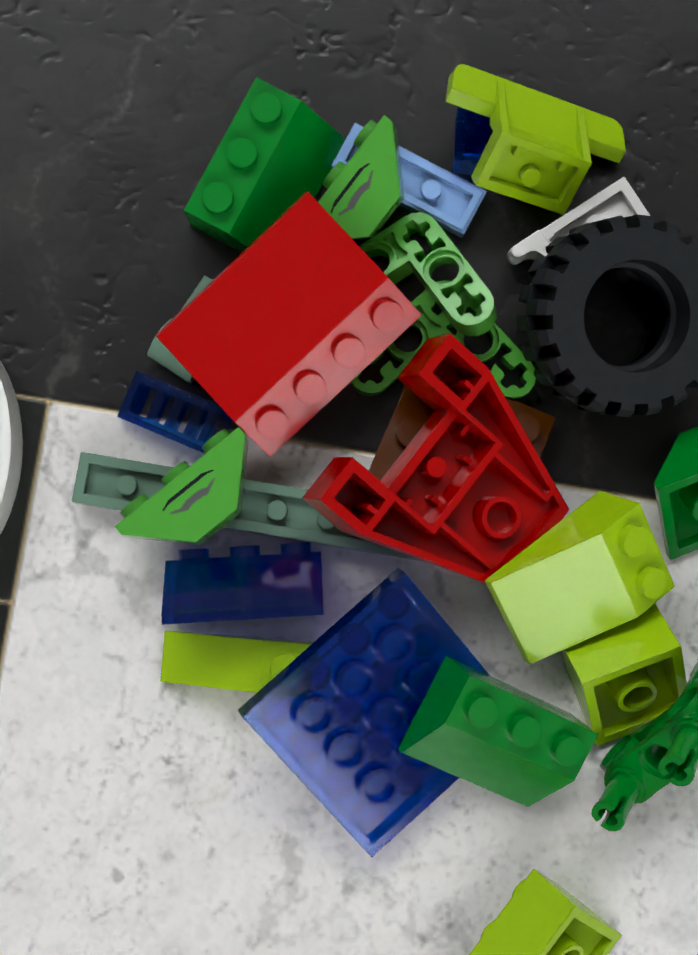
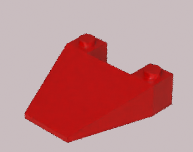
M449 333L427 339L397 377L431 407L434 412L381 480L377 479L353 457H334L302 499L342 532L486 584L485 580L559 523L570 509L489 368Z

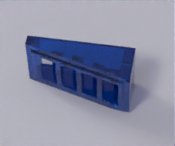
M136 371L117 415L121 419L204 454L202 446L221 430L227 429L228 431L232 419L217 403L139 371ZM151 388L157 390V393L145 418L140 416V413ZM170 396H172L175 400L164 425L159 424ZM189 404H191L194 408L184 432H178Z

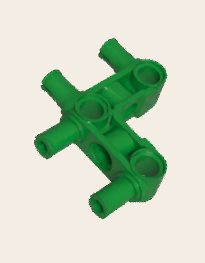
M698 662L694 666L690 674L691 677L682 694L676 701L648 724L645 723L632 734L624 736L603 758L600 768L605 772L604 784L606 788L598 802L593 806L591 814L597 822L607 810V815L600 825L608 831L621 830L634 804L647 801L669 783L676 786H686L694 780L698 768Z

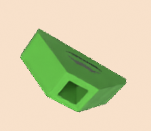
M385 115L378 123L370 120L363 127L353 143L358 150L346 165L339 161L322 183V186L327 191L318 203L354 241L370 239L377 235L404 200L397 128Z
M239 427L232 433H229L227 429H223L215 434L202 446L205 454L190 466L184 461L171 469L161 479L165 486L151 498L142 494L131 501L120 512L124 519L115 526L121 535L128 538L202 545L241 513L249 444L246 435Z

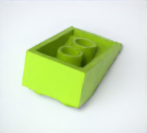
M598 491L485 580L524 661L529 664L639 617L675 587L640 503L602 491Z

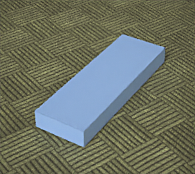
M354 123L332 164V168L339 161L346 165L358 150L353 143L363 129V126ZM399 146L404 200L399 206L412 213L422 212L429 214L437 221L441 228L463 238L487 191Z

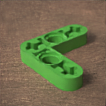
M418 212L404 216L359 246L370 258L383 256L390 260V264L384 273L394 284L414 273L454 328L461 334L479 336L488 332L493 327L497 319V310L490 290L437 221L429 214ZM417 232L422 237L426 236L431 250L427 256H425L424 250L417 241H411L410 236ZM443 264H451L459 269L457 277L451 282L440 284L431 279L433 271ZM465 291L470 303L476 308H481L482 313L479 316L474 317L471 313L464 312L461 299L459 298L461 293Z
M446 280L437 281L440 284L451 282ZM426 289L411 302L422 314L411 325L421 334V345L412 352H403L396 348L394 343L389 345L386 350L390 356L402 364L398 368H394L391 360H389L380 370L379 375L382 381L378 384L372 380H368L363 384L359 380L362 372L357 375L350 384L361 395L376 396L386 391L398 380L397 377L427 339L451 333L448 329L453 327L445 314L441 312L437 316L433 313L435 301ZM465 291L459 295L464 312L468 311L474 317L482 313L480 307L476 308L470 303ZM494 323L493 327L488 331L492 340L490 350L484 354L474 355L485 364L492 360L499 348L502 347L508 354L502 356L500 361L510 370L515 369L517 366L523 370L524 373L520 381L524 386L519 389L513 384L505 388L501 384V380L505 376L504 372L496 364L493 365L490 372L505 397L519 400L526 396L535 385L536 377L533 374L535 367L531 361L525 360L523 352ZM457 331L456 335L453 336L464 345V335ZM383 352L369 365L371 366L375 364L381 357H383Z

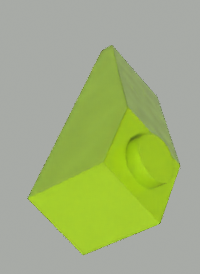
M165 630L160 682L262 694L311 697L316 642Z

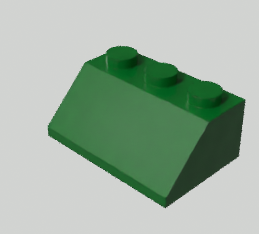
M256 77L184 209L190 226L243 252L306 191L316 200L323 187L322 183L332 170V164L346 139L304 102Z
M446 656L398 750L403 754L529 807L575 781L598 733L571 713Z

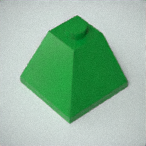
M697 426L679 433L654 482L665 550L670 560L698 550Z

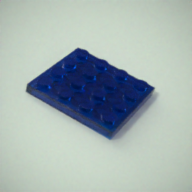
M398 567L242 705L238 711L242 718L360 846L373 857L459 779L457 776L403 754L398 750L445 657L448 656L487 675L489 674L407 574Z

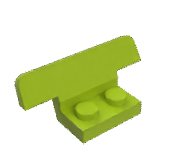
M465 64L458 65L448 78L447 103L490 118V126L493 133L471 177L475 186L564 215L592 164L591 154L619 164L626 152L623 129L613 118Z

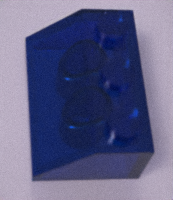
M311 542L280 544L281 554L260 555V545L229 547L230 557L210 558L209 548L178 550L179 560L165 561L161 612L162 625L324 615L326 612L322 552H311Z

